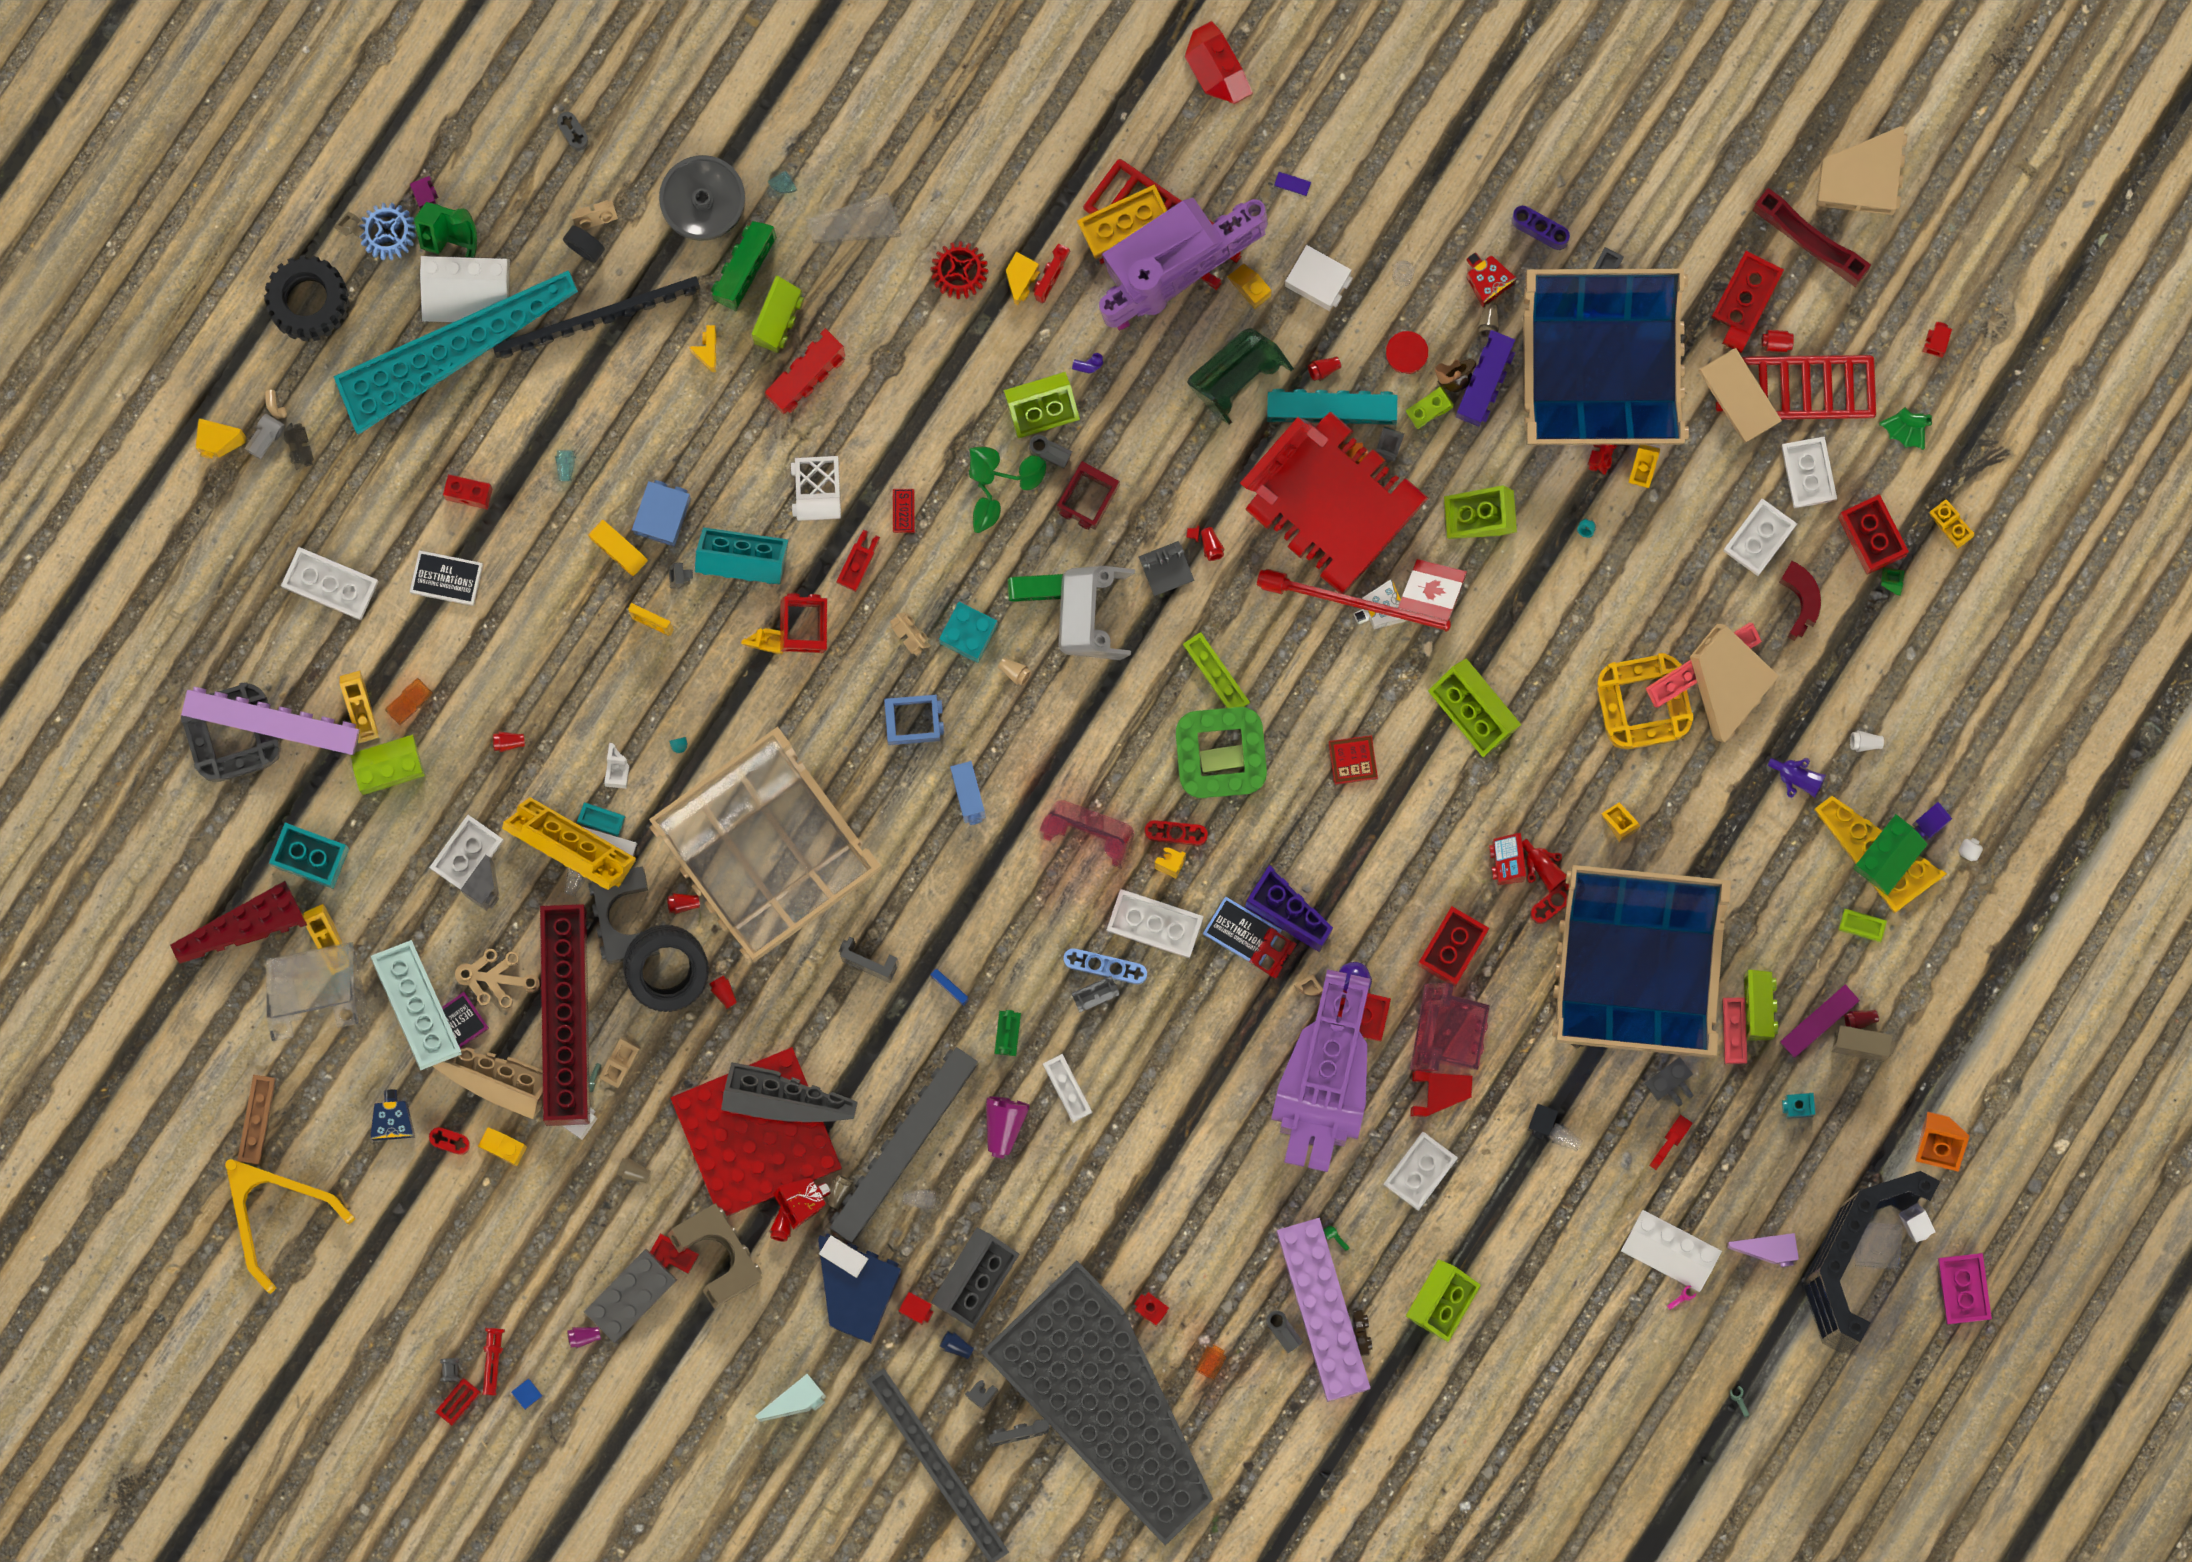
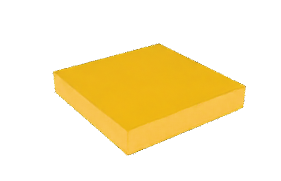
M633 603L630 604L628 611L633 620L667 636H671L674 630L671 621Z

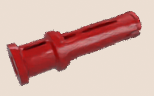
M485 1328L487 1337L486 1346L483 1347V1350L486 1352L482 1395L496 1396L499 1353L502 1354L503 1351L501 1343L502 1333H505V1329ZM491 1364H492V1375H491V1383H490V1373H491Z

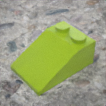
M1504 485L1444 496L1448 539L1500 536L1517 532L1514 490Z

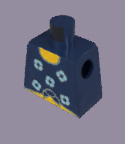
M396 1089L384 1090V1103L374 1104L371 1139L373 1141L415 1138L408 1103L397 1100Z

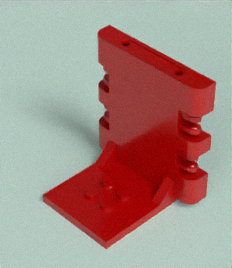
M1329 412L1316 427L1312 423L1297 417L1240 484L1246 489L1257 493L1245 510L1266 529H1269L1282 514L1283 517L1274 527L1276 532L1281 530L1288 520L1294 524L1285 533L1284 539L1286 541L1298 529L1300 530L1287 546L1294 554L1302 558L1315 543L1316 545L1307 554L1306 558L1310 561L1322 549L1326 554L1317 562L1316 567L1319 570L1330 558L1333 559L1321 573L1320 577L1338 593L1345 594L1429 497L1407 478L1390 493L1389 491L1399 480L1398 476L1392 477L1385 487L1379 483L1388 474L1389 468L1385 466L1373 478V475L1387 460L1372 449L1357 464L1367 449L1363 446L1356 452L1353 458L1349 457L1347 453L1357 442L1353 437L1341 450L1340 447L1354 431L1334 413Z

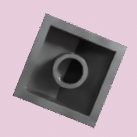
M485 854L460 891L465 897L486 911L489 907L492 909L498 902L499 890L494 863Z

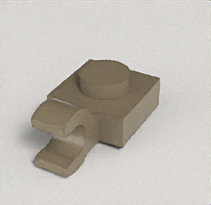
M349 211L334 226L337 231L345 236L354 233L357 237H360L365 231L357 225L361 220Z

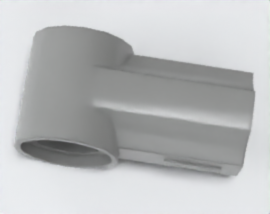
M264 414L257 424L256 432L244 449L256 458L262 459L272 442L281 436L285 425L272 416Z

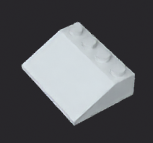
M421 256L422 321L455 322L508 298L510 259Z

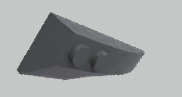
M731 1062L721 1110L782 1121L826 1122L854 1119L858 1102L833 1092L826 1094L820 1090V1087L814 1085L811 1087L802 1085L800 1080L793 1077L791 1080L783 1078L780 1072Z

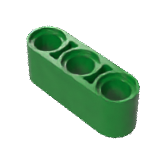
M1063 574L1008 578V601L1023 602L1061 599Z

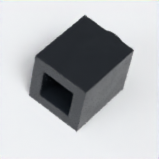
M1537 1104L1527 1129L1531 1132L1530 1135L1543 1140V1137L1548 1138L1558 1111Z

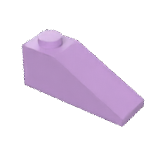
M1795 1233L1727 1243L1728 1249L1772 1264H1780L1781 1267L1794 1266L1793 1262L1799 1260Z

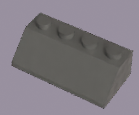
M977 1227L931 1303L974 1330L1020 1254L993 1235Z

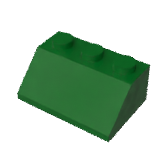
M1895 814L1853 869L1888 896L1928 844L1910 824Z

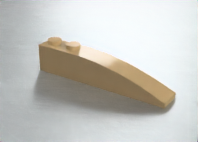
M466 1047V1049H461V1055L433 1065L439 1072L472 1093L528 1118L534 1119L543 1105V1070L510 1057L507 1060L495 1058L496 1054L487 1052V1055L474 1053L475 1049Z

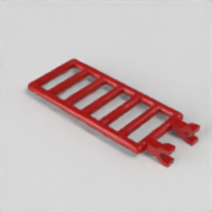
M1118 159L1083 205V209L1089 214L1098 211L1094 207L1095 203L1121 169L1131 175V177L1111 204L1126 198L1138 181L1146 187L1155 184L1160 196L1166 200L1164 205L1167 211L1173 205L1175 206L1180 203L1181 200L1124 160ZM1238 252L1229 259L1237 264L1242 257L1241 252ZM1209 272L1200 278L1216 291L1221 285V279Z
M1872 355L1742 357L1746 365H1758L1759 385L1767 398V365H1780L1782 411H1776L1780 419H1860L1876 417L1875 361ZM1801 364L1803 411H1790L1789 365ZM1810 364H1823L1825 410L1812 411ZM1832 364L1845 365L1846 410H1833ZM1853 364H1866L1868 410H1855ZM1717 401L1716 412L1723 411V409Z

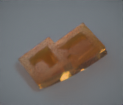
M417 678L402 691L398 698L385 708V711L401 726L430 698L433 692Z

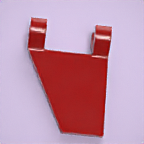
M1423 1071L1412 1072V1081L1428 1082L1427 1107H1411L1410 1116L1427 1117L1472 1098L1473 1076Z

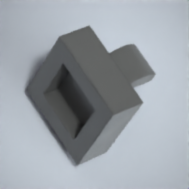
M673 563L669 567L670 588H680L684 582L693 579V570H683V563Z

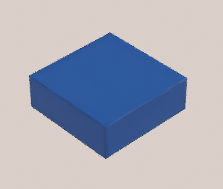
M529 1378L511 1392L525 1410L542 1397V1394Z

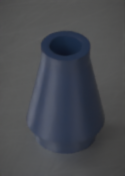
M947 1331L940 1343L943 1351L969 1359L974 1350V1347L970 1346L955 1332Z

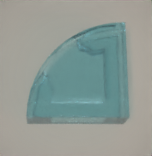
M786 171L768 181L770 187L777 192L792 193L797 191Z

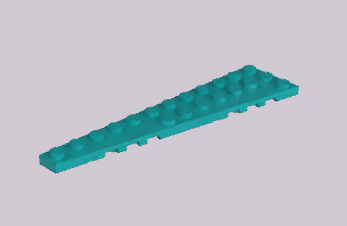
M569 270L333 376L356 433L358 435L577 293L578 290Z

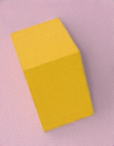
M1620 802L1601 813L1619 842L1637 832L1640 827L1639 823Z

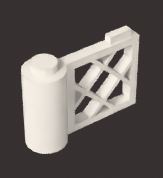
M838 456L795 458V463H791V476H796V504H792L793 517H797V521L841 519ZM825 463H834V470L829 475L820 469ZM800 464H810L814 469L805 476L800 471ZM817 471L825 477L818 486L810 480ZM830 481L835 486V493H825L821 488ZM806 482L815 488L810 494H801V487Z

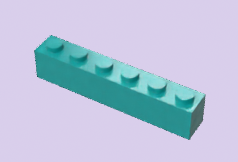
M1273 389L1272 392H1268L1267 422H1294L1299 417L1310 423H1320L1329 412H1332L1345 424L1396 425L1398 395H1393V392L1383 391L1380 394H1371L1370 391H1359L1358 394H1350V391L1339 390L1337 393H1328L1327 390H1316L1315 393H1307L1303 389H1296L1294 392H1285L1284 389Z

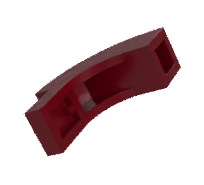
M1791 561L1779 583L1792 590L1800 600L1801 612L1799 618L1787 636L1795 641L1797 636L1802 638L1808 626L1805 623L1814 627L1821 610V594L1813 576L1804 567Z

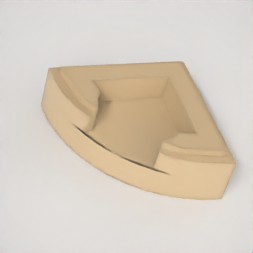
M1314 974L1294 985L1299 992L1307 996H1319L1323 991Z

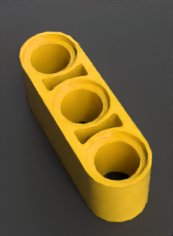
M603 519L588 534V537L633 577L648 561L642 553Z

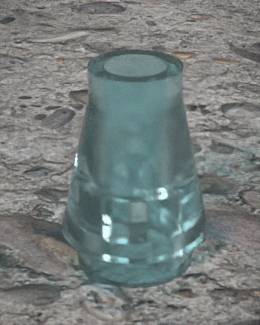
M557 450L555 461L559 481H572L576 459L574 451Z

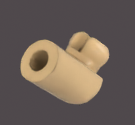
M274 390L265 391L266 408L276 420L286 418V408H278L276 392Z

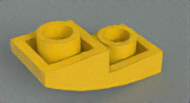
M1947 499L1929 512L1942 532L1957 549L1974 537V532L1960 518V514Z

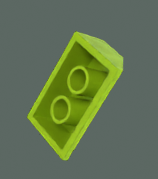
M777 275L753 329L752 338L755 345L779 353L780 348L784 349L788 340L786 336L787 331L793 328L796 317H794L797 309H801L804 297H802L801 289Z
M1066 372L1003 390L1018 439L1080 420Z
M413 735L357 751L354 755H351L353 771L362 795L425 776Z
M1747 970L1744 974L1747 1041L1773 1040L1775 1035H1778V1021H1774V1013H1777V999L1773 1000V991L1777 989L1776 978H1772V972Z
M1438 1259L1407 1312L1406 1317L1418 1326L1449 1342L1481 1285L1457 1267Z

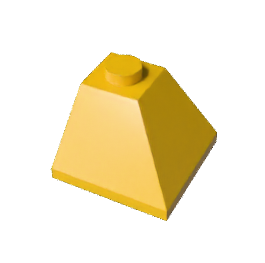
M199 418L196 449L202 457L213 459V456L220 458L247 442V437L241 429Z

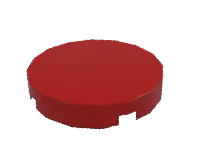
M1402 331L1395 334L1389 340L1386 347L1388 364L1399 373L1413 374L1418 372L1425 366L1428 359V346L1425 339L1412 331Z

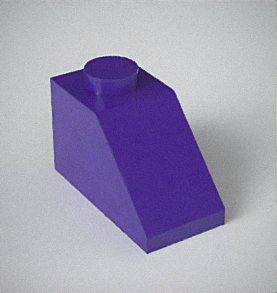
M1937 802L1912 825L1925 841H1928L1947 826L1952 818L1942 805Z

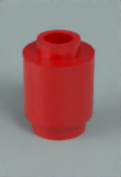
M1767 330L1766 334H1762L1761 346L1765 347V351H1792L1794 345L1793 333L1783 330Z

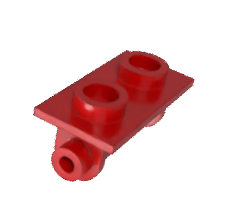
M1601 428L1597 432L1596 439H1618V434L1612 428H1609V430ZM1593 445L1595 448H1600V451L1592 450L1588 461V469L1591 471H1597L1598 469L1603 475H1606L1607 469L1612 464L1611 456L1613 450L1617 445Z

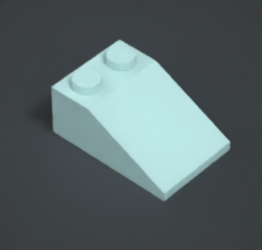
M806 1374L755 1417L760 1422L807 1412L812 1408L816 1411L825 1403L823 1399L826 1396L812 1378Z

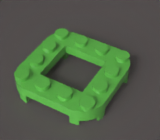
M1246 707L1189 712L1179 720L1176 727L1179 777L1183 789L1189 795L1196 798L1244 795L1254 793L1263 786L1267 776L1263 724L1255 711ZM1241 729L1245 772L1201 776L1198 733Z

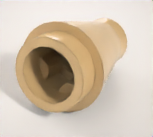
M1005 657L1002 658L998 665V669L1002 670L1016 685L1020 684L1023 686L1030 678L1031 670L1026 665Z

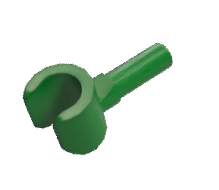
M1328 1226L1323 1229L1327 1240L1334 1237L1345 1251L1350 1248L1340 1238L1334 1227Z

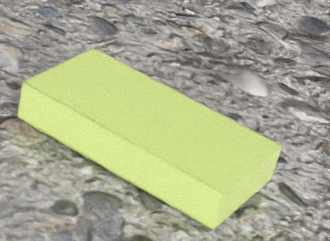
M1243 745L1199 751L1203 774L1244 767Z

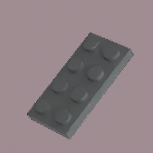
M645 1249L584 1313L616 1343L677 1279Z

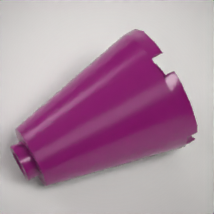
M987 1097L988 1151L992 1152V1157L1005 1158V1155H1010L1029 1111L1030 1104L1018 1100L1017 1102L1011 1101L1009 1098Z

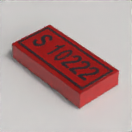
M893 489V533H915L914 489Z

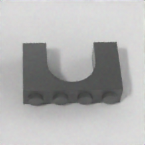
M643 866L631 868L619 888L614 885L607 890L593 881L588 883L590 895H595L596 904H592L594 916L599 917L600 925H596L598 938H602L604 946L600 947L602 959H606L608 964L624 962L627 947L640 934L626 935L617 932L610 924L609 913L613 903L620 897L648 891ZM656 950L650 956L660 955V950Z

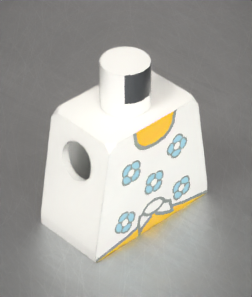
M1392 579L1362 598L1398 608L1401 601ZM1364 609L1354 613L1358 625L1370 620L1374 629L1408 621Z

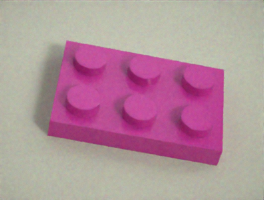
M1983 1253L1938 1258L1946 1324L1991 1320Z

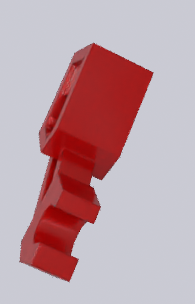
M1680 1114L1664 1137L1667 1141L1650 1163V1167L1655 1170L1658 1169L1672 1146H1678L1693 1124L1691 1121Z

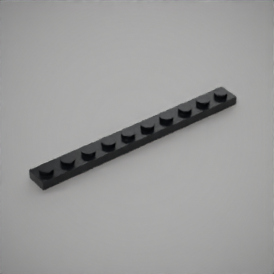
M694 276L500 342L493 347L497 358L505 359L511 357L514 352L519 350L526 352L533 349L534 345L540 343L542 345L550 344L555 338L561 336L562 338L570 337L575 334V331L581 329L588 331L593 329L596 324L602 322L603 324H608L615 321L617 317L632 316L637 310L643 308L644 310H650L656 307L658 303L673 302L678 296L694 295L700 289L697 277Z

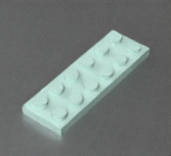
M412 940L372 955V963L419 1069L423 1070L461 1055L460 1047Z

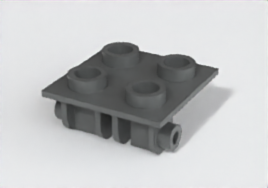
M1179 541L1138 556L1154 596L1195 581Z

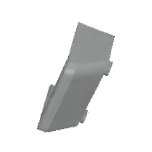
M1094 566L1071 568L1063 574L1059 648L1064 654L1111 660H1122L1131 655L1130 650L1110 648L1109 635L1103 630H1095L1094 627L1096 588H1106L1112 584L1114 579L1124 580L1135 574V569Z

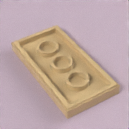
M1736 348L1699 369V373L1744 444L1782 421Z

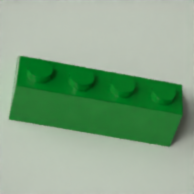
M752 221L750 226L747 225L742 233L744 238L740 245L736 244L731 253L733 257L730 263H725L721 271L723 275L720 281H716L711 289L714 301L735 312L737 311L777 238L775 228L771 225Z

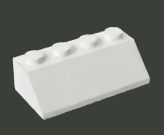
M1644 1210L1641 1211L1621 1252L1682 1284L1692 1286L1690 1288L1698 1292L1703 1288L1722 1252Z

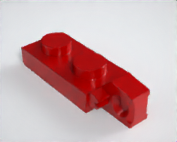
M1059 243L1052 251L1054 255L1052 262H1048L1044 268L1042 280H1038L1033 289L1036 301L1042 304L1045 303L1071 252L1069 248Z

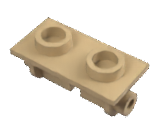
M608 200L594 204V211H591L588 206L571 213L575 226L583 230L618 219L613 202H608Z
M905 612L896 614L897 617L890 621L891 628L900 639L905 635L908 636L903 643L911 654L918 656L923 652L922 649L931 647L928 643V637L924 632L918 630L914 625V619Z

